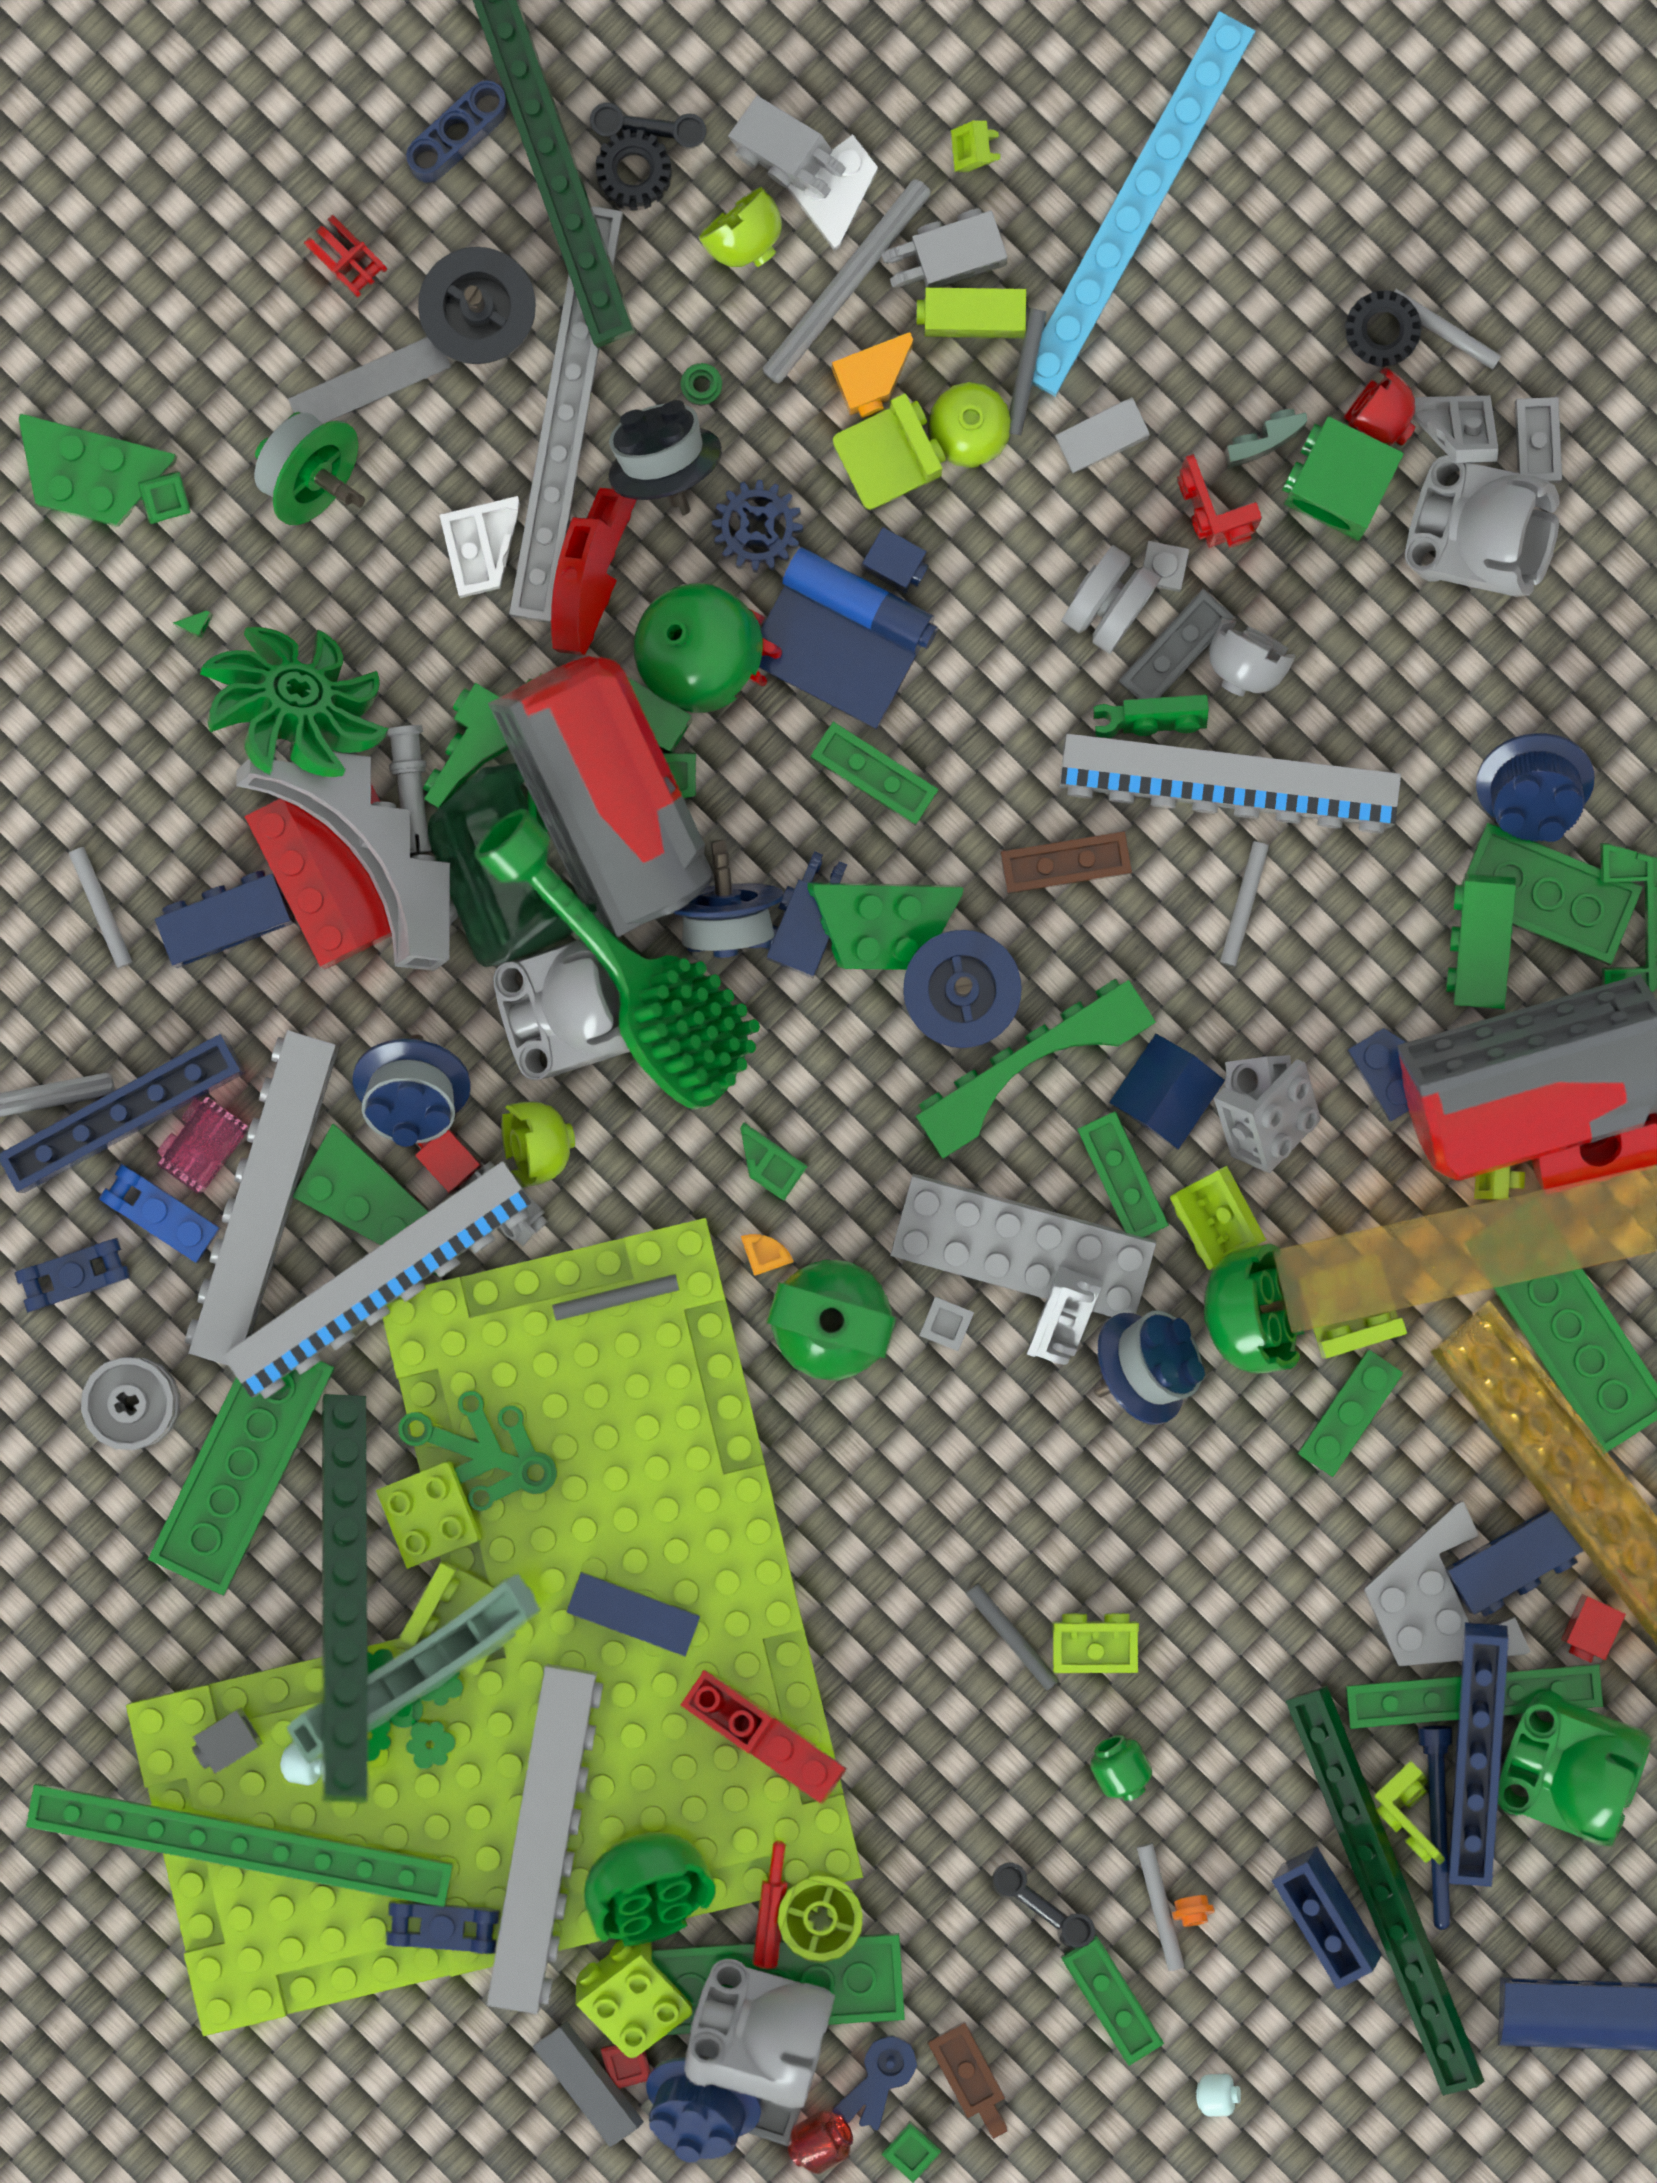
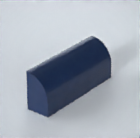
M1500 1977L1498 2046L1657 2051V1983Z

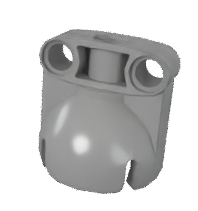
M1448 455L1441 456L1432 463L1420 492L1409 529L1405 549L1406 562L1419 576L1429 582L1443 580L1515 597L1530 595L1534 591V585L1539 584L1543 580L1554 553L1559 519L1552 512L1556 511L1560 505L1555 485L1542 478L1472 463H1455ZM1460 471L1458 481L1454 485L1445 486L1447 477L1453 472ZM1534 507H1539V508L1544 509V510H1546V511H1548V512H1544V511H1540V510H1535ZM1430 551H1436L1434 561L1427 566H1422L1421 563L1424 555Z
M581 939L515 961L505 962L496 969L493 982L499 1011L517 1065L526 1078L531 1080L550 1078L630 1052L620 1033L619 992L596 956ZM518 970L523 976L521 988L518 986L515 977ZM541 1051L547 1056L548 1063L546 1068L540 1063L539 1056Z
M735 1959L720 1960L714 1964L708 1976L692 2023L684 2065L686 2076L697 2085L706 2086L713 2084L769 2100L774 2104L784 2107L804 2108L820 2056L823 2034L827 2030L835 1995L819 1986L808 1983L802 1984L746 1968ZM722 1984H727V1985L733 1986L734 1988L729 1989V1988H725V1987H723V1986H721V1985H722ZM706 2055L711 2057L712 2060H703L698 2056Z

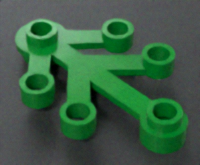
M476 1391L463 1393L458 1400V1408L461 1413L468 1417L479 1443L433 1426L431 1419L421 1412L409 1413L399 1423V1436L403 1442L410 1446H420L428 1442L472 1458L473 1460L454 1468L460 1484L494 1468L512 1473V1475L489 1487L486 1485L474 1487L469 1493L468 1501L475 1510H487L493 1505L494 1501L520 1489L530 1494L544 1493L556 1481L557 1468L554 1461L545 1453L535 1452L523 1426L524 1414L517 1406L509 1405L502 1408L498 1414V1423L504 1430L509 1431L519 1457L501 1450L484 1413V1399ZM469 1395L475 1396L479 1401V1407L474 1412L467 1411L463 1406L464 1399ZM507 1410H514L518 1414L519 1421L515 1426H507L504 1423L503 1415ZM415 1420L422 1422L425 1428L423 1435L420 1437H414L409 1432V1425ZM534 1464L540 1465L544 1470V1476L539 1481H534L528 1476V1469ZM477 1490H485L489 1494V1502L485 1506H479L474 1502V1494Z

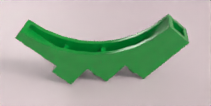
M627 676L661 751L674 752L693 721L692 715L660 699L651 690ZM477 683L474 684L471 691L464 688L452 708L457 712L454 717L456 723L467 730L463 735L458 732L455 734L445 751V754L450 756L441 771L437 768L432 771L423 787V790L428 792L424 798L425 801L440 811L445 808L461 785L481 767L510 750L488 703L500 697Z

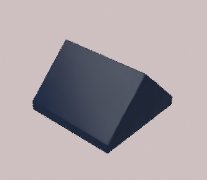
M1156 1033L1109 1103L1179 1150L1225 1082V1079L1195 1055Z

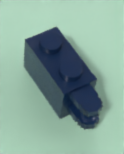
M814 851L803 879L798 880L795 888L787 886L784 898L778 908L785 911L779 927L772 924L774 937L771 939V945L763 947L769 950L767 960L813 979L830 940L820 922L822 916L816 900L813 896H810L807 889L808 882H813L823 862V854ZM839 861L834 866L830 875V883H841L847 864Z

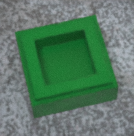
M176 471L137 482L150 524L191 513L180 472Z
M911 2121L906 2124L882 2151V2155L912 2183L941 2153V2149Z

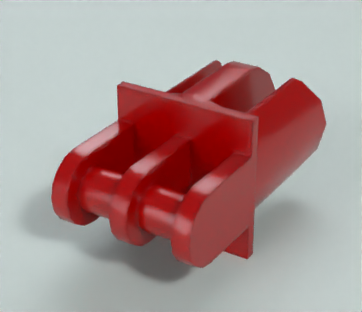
M332 214L327 221L353 248L348 251L322 225L315 232L340 258L338 263L312 238L309 237L304 244L336 276L338 281L355 297L359 298L362 295L359 291L367 283L372 285L375 282L372 278L380 271L384 273L387 267L363 241L360 242ZM366 255L372 262L363 269L358 262ZM353 268L359 275L350 282L345 275Z

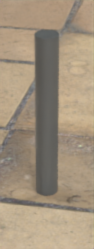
M1030 308L1009 411L1011 420L1010 434L1022 436L1047 311Z
M676 1274L553 1304L552 1307L555 1319L559 1321L679 1291Z
M979 1583L974 1585L965 1594L1045 1690L1048 1691L1059 1679Z

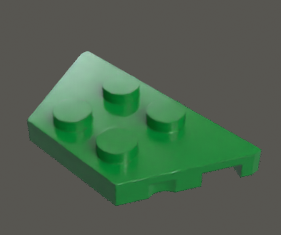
M21 413L18 420L35 504L47 509L119 527L132 513V508L142 500L137 482L162 476L168 468L171 469L177 460V456L169 452Z
M808 882L807 887L810 896L815 898L822 916L820 922L825 934L831 939V950L837 965L843 969L907 970L912 957L918 949L930 939L942 934L963 895V887L957 885Z

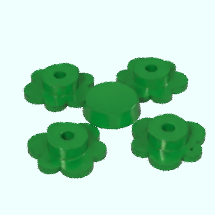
M379 1649L374 1654L367 1652V1675L394 1659L392 1652L388 1649ZM460 1671L443 1686L404 1706L388 1721L370 1730L372 1738L368 1739V1761L376 1760L380 1756L381 1750H386L390 1747L391 1739L387 1734L390 1732L391 1722L400 1728L413 1726L411 1728L412 1739L407 1742L406 1750L408 1753L414 1754V1763L418 1768L428 1769L433 1764L438 1766L446 1764L448 1760L447 1753L451 1752L455 1747V1738L451 1733L444 1732L445 1728L441 1722H433L430 1726L425 1722H418L423 1713L421 1700H433L436 1705L444 1706L448 1703L449 1698L459 1697L464 1688L462 1681L458 1678ZM429 1740L433 1741V1748L428 1747L427 1743Z

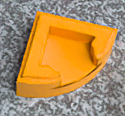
M761 1234L740 1236L754 1276L794 1262L788 1250L780 1242L769 1236Z

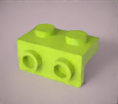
M1227 1166L1170 1196L1177 1217L1183 1222L1194 1242L1198 1256L1204 1261L1209 1270L1213 1269L1227 1254L1241 1248L1257 1246L1266 1241L1261 1228Z
M1084 1613L1062 1614V1621H1053V1673H1138L1139 1623L1137 1621H1130V1614L1106 1613L1104 1614V1621H1087V1614Z

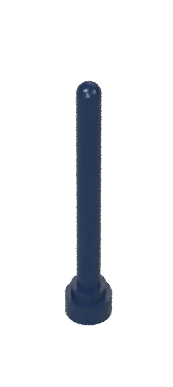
M1431 1725L1418 1727V1743L1420 1746H1423V1753L1427 1754L1430 1843L1445 1858V1861L1440 1865L1433 1858L1431 1859L1433 1923L1437 1929L1445 1930L1450 1925L1444 1754L1449 1753L1448 1746L1453 1744L1452 1727Z

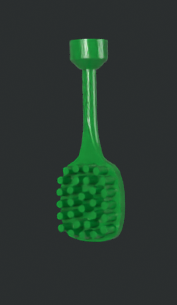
M519 809L502 818L481 839L476 847L475 857L500 883L528 881L596 956L619 992L620 1033L633 1057L655 1083L670 1097L687 1108L700 1109L712 1105L729 1087L735 1085L737 1073L747 1069V1061L744 1057L754 1053L756 1050V1044L754 1041L748 1040V1035L759 1031V1022L755 1019L744 1022L741 1020V1017L747 1015L746 1005L743 1003L732 1005L730 1003L734 1000L733 991L731 989L719 990L717 987L721 984L720 977L716 974L705 976L707 968L704 962L690 963L686 958L680 959L668 954L656 959H645L629 949L590 912L547 865L550 836L528 811Z

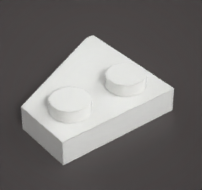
M851 135L835 147L830 156L846 167L842 176L833 175L823 167L815 175L816 178L825 181L831 189L826 198L819 196L808 188L802 191L792 184L787 188L834 251L840 248L843 238L878 172L877 165L854 135Z
M518 496L439 515L460 598L501 588L520 508Z

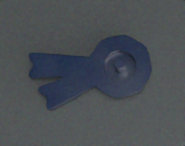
M894 2035L879 2038L872 2043L864 2059L868 2076L833 2107L832 2112L842 2115L845 2124L850 2123L862 2106L866 2104L859 2120V2126L870 2125L874 2130L878 2131L889 2089L904 2086L915 2073L917 2061L911 2044Z

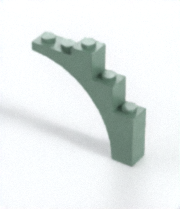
M519 1574L508 1578L444 1627L367 1675L368 1731L388 1721L404 1706L443 1686L460 1670L499 1650L516 1635L515 1631L540 1611L532 1591L523 1583ZM321 1702L303 1712L286 1727L308 1764L322 1757Z

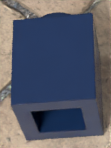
M882 527L862 563V570L906 594L910 585L918 588L929 568V565L924 563L927 551Z

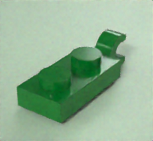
M1207 695L1133 699L1123 700V706L1096 705L1093 708V718H1104L1109 720L1110 723L1106 726H1095V737L1111 739L1122 728L1124 734L1134 733L1138 736H1150L1158 731L1176 730L1179 733L1185 734L1196 732L1199 729L1207 728L1208 697Z

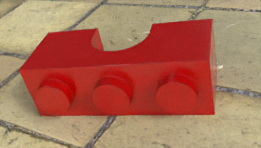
M1649 1114L1642 1128L1533 1159L1534 1174L1544 1194L1563 1193L1571 1188L1594 1182H1605L1616 1176L1635 1171H1646L1657 1166V1114Z

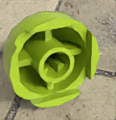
M762 187L751 191L735 202L736 207L725 215L724 212L721 213L699 235L698 238L703 247L716 261L729 267H743L751 262L756 267H759L776 253L772 246L781 234V214L774 200Z
M967 382L954 385L942 393L931 408L928 424L931 440L937 439L946 460L956 466L973 468L988 463L992 459L997 458L1009 442L1011 423L1009 408L999 393L985 384Z
M536 1101L508 1104L505 1108L510 1113L502 1114L501 1133L506 1159L513 1156L518 1168L511 1172L522 1187L539 1185L554 1179L564 1170L569 1160L570 1148L575 1147V1134L570 1123L565 1124L559 1112L550 1105Z
M813 1876L800 1881L787 1891L779 1907L778 1925L783 1941L794 1954L807 1961L825 1963L841 1958L854 1947L862 1932L863 1913L858 1898L848 1885L833 1877Z

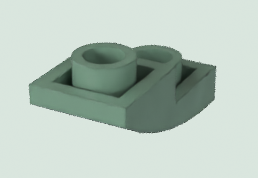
M1294 409L1271 413V420L1265 421L1262 426L1264 438L1258 439L1255 433L1233 438V445H1228L1224 452L1227 469L1252 462L1282 447L1305 427L1308 421L1307 414L1295 415Z

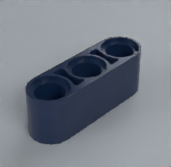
M488 80L475 84L412 141L407 149L406 157L409 168L415 178L426 183L437 181L503 122L507 116L508 105L505 93L500 85ZM491 95L499 99V105L492 112H483L477 108L479 100L484 96ZM461 123L469 128L467 135L461 140H452L446 136L447 130L453 124ZM426 151L434 152L438 156L434 166L424 169L416 165V159L419 154Z

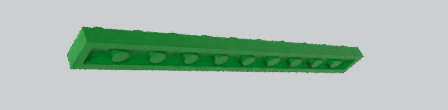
M38 1783L33 1786L26 1827L441 1907L446 1905L454 1864Z

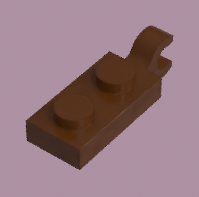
M964 2021L929 2040L928 2045L967 2118L979 2113L993 2139L1008 2132V2127L995 2106L996 2103L1005 2099V2096L966 2022Z

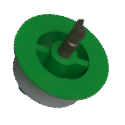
M296 412L284 421L269 438H265L260 442L255 451V458L257 459L254 475L255 483L261 492L273 497V509L279 520L293 526L304 524L320 515L336 498L346 505L353 503L358 508L363 506L365 497L346 484L358 455L356 431L344 421H331L322 424L310 413Z

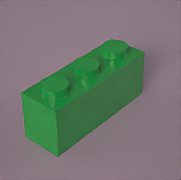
M1465 873L1464 885H1455L1453 910H1461L1460 927L1452 926L1450 951L1458 953L1456 968L1448 967L1446 992L1454 993V1005L1505 1009L1516 891L1515 877Z

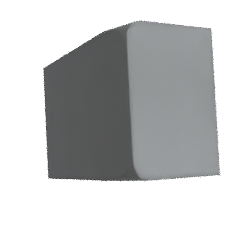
M1133 397L1055 435L1072 474L1148 440L1150 436Z

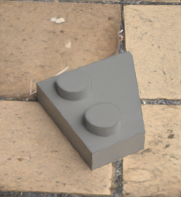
M1490 395L1415 397L1416 411L1413 419L1455 463L1497 462L1498 442Z

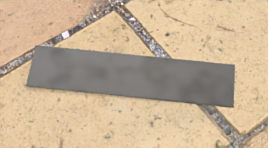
M426 337L290 397L288 400L294 413H310L324 424L450 368L451 365L447 356L440 352Z

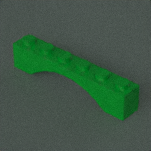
M1115 978L1095 991L1099 998L1087 1007H1084L1082 1002L1079 1001L1059 1014L1063 1019L1062 1023L1051 1030L1048 1029L1046 1024H1043L1024 1037L1028 1044L1014 1053L1010 1046L989 1059L993 1067L978 1075L976 1070L973 1069L953 1082L957 1090L943 1098L940 1092H937L920 1103L918 1106L922 1112L916 1115L915 1118L941 1159L943 1160L979 1136L985 1115L997 1094L1012 1077L1030 1063L1050 1053L1075 1046L1105 1045L1119 1047L1156 1023L1131 982L1127 980L1120 985Z

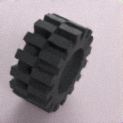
M630 129L623 130V135L618 137L615 133L609 137L610 142L608 144L604 143L601 146V153L596 158V175L599 187L605 193V197L610 202L614 201L619 208L623 209L624 206L630 207V211H638L637 207L644 206L645 209L652 207L651 203L655 200L659 202L663 198V192L665 190L668 191L670 186L672 169L667 149L663 143L660 144L657 137L652 134L647 136L643 130L637 129V133H630ZM629 155H639L646 159L650 165L648 178L638 185L624 183L617 173L618 165L622 159Z
M1385 290L1369 293L1360 298L1348 313L1345 325L1347 342L1353 353L1367 364L1380 367L1398 364L1410 356L1419 343L1422 328L1419 313L1411 301L1399 293ZM1378 312H1389L1399 321L1400 333L1391 344L1378 345L1368 336V321Z

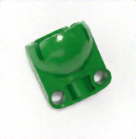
M824 1259L797 1270L784 1283L778 1282L766 1323L771 1325L776 1344L793 1368L814 1379L839 1381L856 1376L858 1373L869 1368L880 1357H886L897 1317L892 1316L893 1313L887 1295L869 1271L849 1261ZM830 1307L840 1310L844 1316L843 1327L834 1333L824 1331L819 1323L821 1313Z
M1540 1692L1534 1696L1513 1736L1500 1776L1498 1804L1508 1814L1516 1816L1525 1815L1579 1836L1594 1844L1613 1846L1624 1824V1808H1628L1631 1805L1653 1738L1640 1728L1567 1702L1556 1692ZM1545 1709L1549 1711L1554 1717V1722H1544L1537 1716L1536 1710ZM1518 1784L1523 1786L1529 1796L1521 1797L1516 1795L1510 1785Z

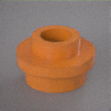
M1198 1895L1174 1901L1176 1911L1172 1913L1173 1920H1182L1183 1927H1190L1207 1923V1915L1214 1913L1215 1910L1214 1905H1209L1207 1895Z

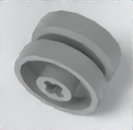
M1114 545L1109 548L1098 565H1094L1073 595L1075 599L1061 621L1077 633L1086 631L1097 615L1102 617L1101 622L1092 635V643L1108 654L1112 653L1162 578L1147 567L1142 566L1133 573L1126 584L1120 582L1130 566V556Z
M122 1357L104 1363L90 1375L82 1391L81 1412L86 1427L99 1442L114 1449L136 1450L160 1442L172 1431L180 1415L181 1395L175 1379L163 1365L148 1358ZM129 1396L138 1397L139 1404L134 1405L137 1409L136 1411H131L126 1407V1399Z

